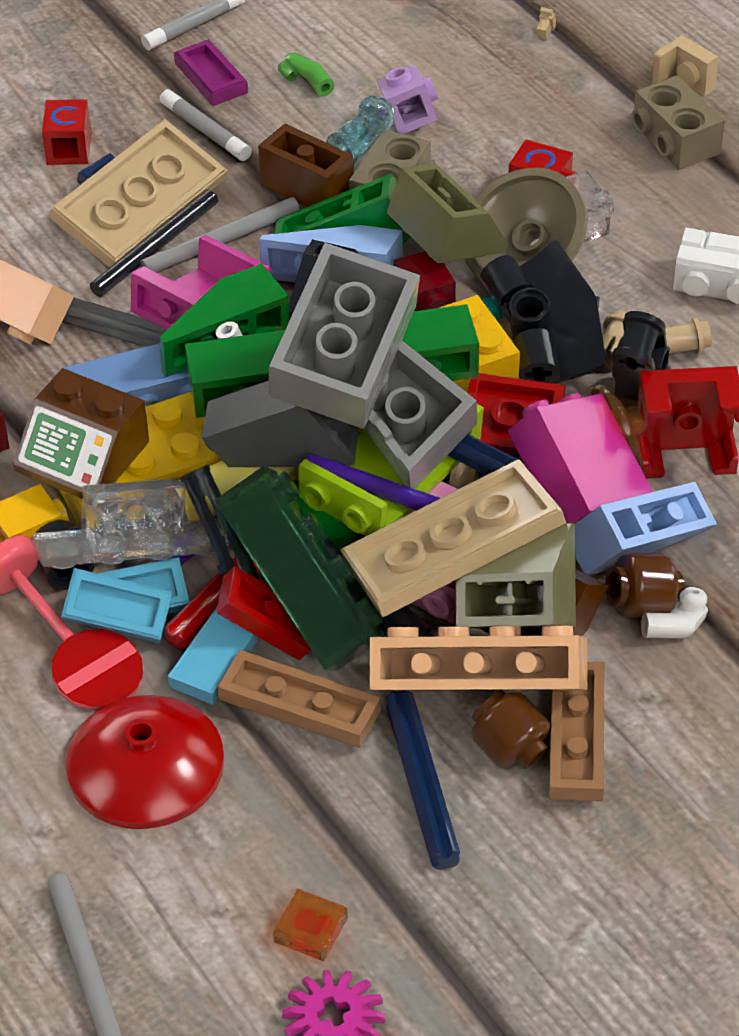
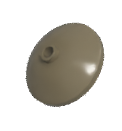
M525 168L501 176L480 192L475 201L492 217L508 243L507 250L503 253L464 260L470 270L480 279V273L483 268L495 258L510 255L521 266L548 246L553 240H557L571 261H573L582 247L587 231L588 214L583 197L568 178L549 169ZM539 239L534 245L530 246L534 240Z

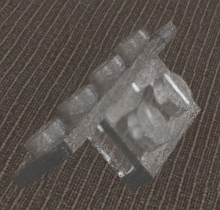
M180 478L83 485L81 530L33 534L32 542L42 566H51L58 569L71 568L76 564L101 562L114 565L131 559L150 558L153 560H167L178 555H216L200 520L183 521L186 488ZM214 519L221 535L224 536L225 532L219 520ZM228 543V544H227L228 550H229V551H233L232 548H231V545Z

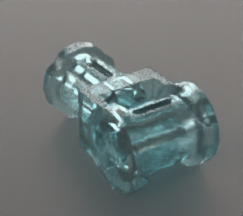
M376 96L366 97L358 106V114L344 124L338 132L329 135L326 143L352 154L353 164H355L358 156L367 150L369 151L379 135L393 125L395 112L392 105L384 98Z

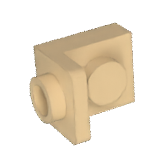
M681 35L666 46H662L654 54L652 61V84L678 75L691 89L706 96L716 89L719 56Z

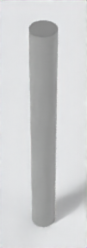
M290 197L140 260V265L157 273L197 256L199 237L207 235L226 244L271 225L281 217L299 211L298 202L294 197Z
M64 873L56 874L48 880V886L98 1036H122L69 876Z

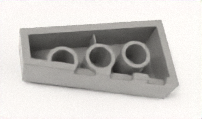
M401 341L364 429L403 483L408 487L416 489L477 425V401L405 342Z

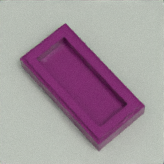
M209 39L174 52L175 65L212 106L248 93L247 80Z

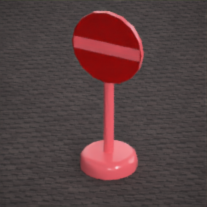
M25 535L14 536L0 543V595L19 588L64 641L57 648L52 659V680L59 694L73 705L88 710H99L115 701L132 697L137 692L143 678L142 657L136 646L123 635L105 629L85 630L74 634L28 580L39 562V551L36 544Z

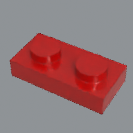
M235 566L223 576L217 607L218 615L299 661L311 651L316 613Z

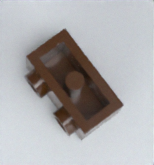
M285 123L258 145L261 186L286 198L294 197L298 204L309 207L350 190L349 179L354 174L353 155Z

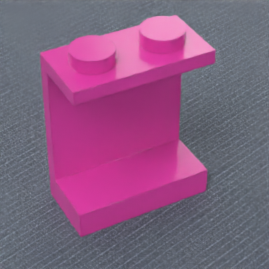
M207 235L199 237L198 268L175 281L145 266L131 272V312L168 330L221 278L256 266L262 262ZM262 263L271 274V267Z

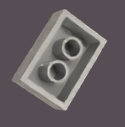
M324 243L269 365V396L364 429L416 308L420 275Z

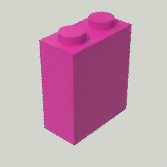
M574 393L553 404H549L546 399L540 400L526 407L521 412L523 419L508 430L526 468L561 508L566 523L576 524L600 505L653 492L603 394L581 397L580 393Z

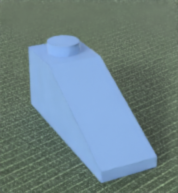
M356 225L262 235L259 239L260 260L271 267V275L278 281L295 283L303 254L312 239L356 249L360 255L394 266L395 259L403 257L402 230Z
M691 482L600 505L575 524V558L583 573L592 575L609 570L623 555L656 552L711 529L717 523L697 484Z

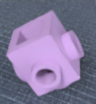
M415 65L409 68H395L388 72L385 78L377 80L382 95L375 98L383 120L392 119L398 133L405 134L438 120L432 104L433 101L438 99L433 83L429 76L422 78Z

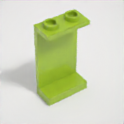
M477 404V425L468 434L480 439L484 407ZM364 429L358 435L355 463L350 467L405 485ZM447 455L416 489L429 494L460 462ZM304 459L299 464V497L310 508L328 513L345 523L349 529L356 533L368 536L409 515L413 510L378 498L307 459Z

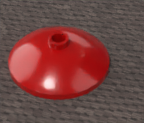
M141 695L124 698L99 709L88 717L75 732L66 754V773L69 786L79 804L91 815L106 823L131 829L161 827L191 815L203 806L215 792L224 769L223 743L213 722L193 705L176 698L160 695Z

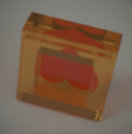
M297 888L273 930L274 942L318 960L325 961L348 919V909L343 905Z

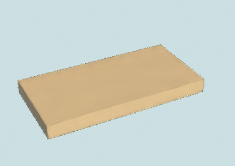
M164 119L51 207L49 218L110 268L206 190H213L223 182L228 170Z
M518 459L344 547L340 551L345 563L381 616L384 617L566 524L561 508Z

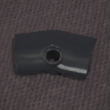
M553 240L548 246L521 266L518 265L512 256L504 255L495 258L483 268L480 273V281L510 323L513 343L520 351L519 379L553 384L590 374L606 366V354L596 296L557 240Z

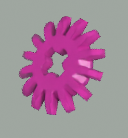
M323 970L324 986L319 987L308 976L303 978L302 984L309 991V994L291 990L287 999L299 1004V1006L282 1009L283 1019L297 1020L284 1029L286 1036H295L300 1033L302 1036H381L380 1033L370 1026V1023H385L386 1017L384 1013L370 1009L383 1004L380 994L362 996L372 986L371 982L365 979L350 988L349 985L353 974L347 970L341 977L338 985H333L329 970ZM333 1002L337 1009L348 1008L349 1011L343 1014V1024L334 1026L330 1020L320 1021L318 1017L325 1014V1004Z

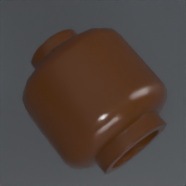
M629 553L623 555L614 566L610 567L605 580V584L609 586L606 591L607 600L612 606H615L620 615L629 619L642 618L644 613H670L674 609L677 600H680V593L684 590V580L681 572L676 570L674 563L668 556L661 553Z
M503 690L497 691L486 699L472 715V719L475 722L472 729L473 740L499 768L509 769L520 763L524 769H528L548 750L543 741L548 736L550 723L521 692L514 691L506 694Z

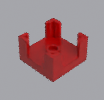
M737 366L640 371L634 438L639 466L646 479L662 478L665 476L661 450L707 448L713 474H737L738 452L733 433L734 418L736 422H739V374Z
M479 373L477 378H471L467 393L477 401L478 405L484 407L480 440L523 462L508 430L523 419L521 412L529 405L545 399L548 400L549 404H553L565 398L566 386Z

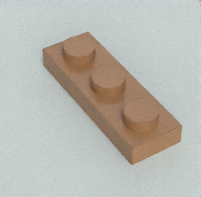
M239 650L217 686L218 699L358 748H361L381 711L380 696L243 650Z
M587 662V690H552L549 800L603 801L605 662Z

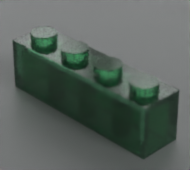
M262 466L214 501L324 670L336 672L370 649V637H385L378 626L384 622V619L370 598L366 596L361 600L350 584L356 580V577L340 554L333 558L323 543L328 538V534L317 517L312 512L305 515L295 499L300 497L301 494L290 476L285 471L278 474L277 471Z

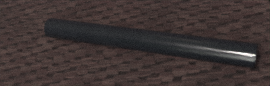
M206 190L90 283L92 292L98 297L105 295L131 272L141 266L140 260L157 253L218 204L217 195L211 190Z

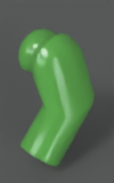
M298 53L285 55L286 59L278 65V71L288 81H294L301 74L319 96L329 95L334 89V82L319 63Z

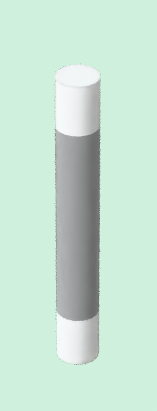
M213 0L141 37L142 44L149 51L243 4L245 0Z
M170 89L162 92L159 100L165 107L240 161H245L250 157L252 149L246 143Z

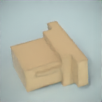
M541 7L540 21L536 28L537 37L547 41L551 30L554 31L556 18L552 9Z

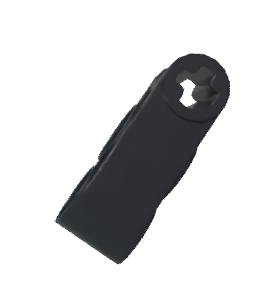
M629 311L625 313L622 322L624 335L611 356L613 364L612 376L615 378L616 396L638 401L640 371L671 369V366H669L670 348L667 346L666 325L660 318L642 311Z

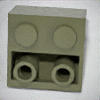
M436 163L401 168L387 214L427 252L430 258L437 263H449L455 260L506 252L508 243L490 214Z
M566 523L457 579L456 627H470L473 629H490L492 626H520L521 628H542V626L576 627L575 524Z

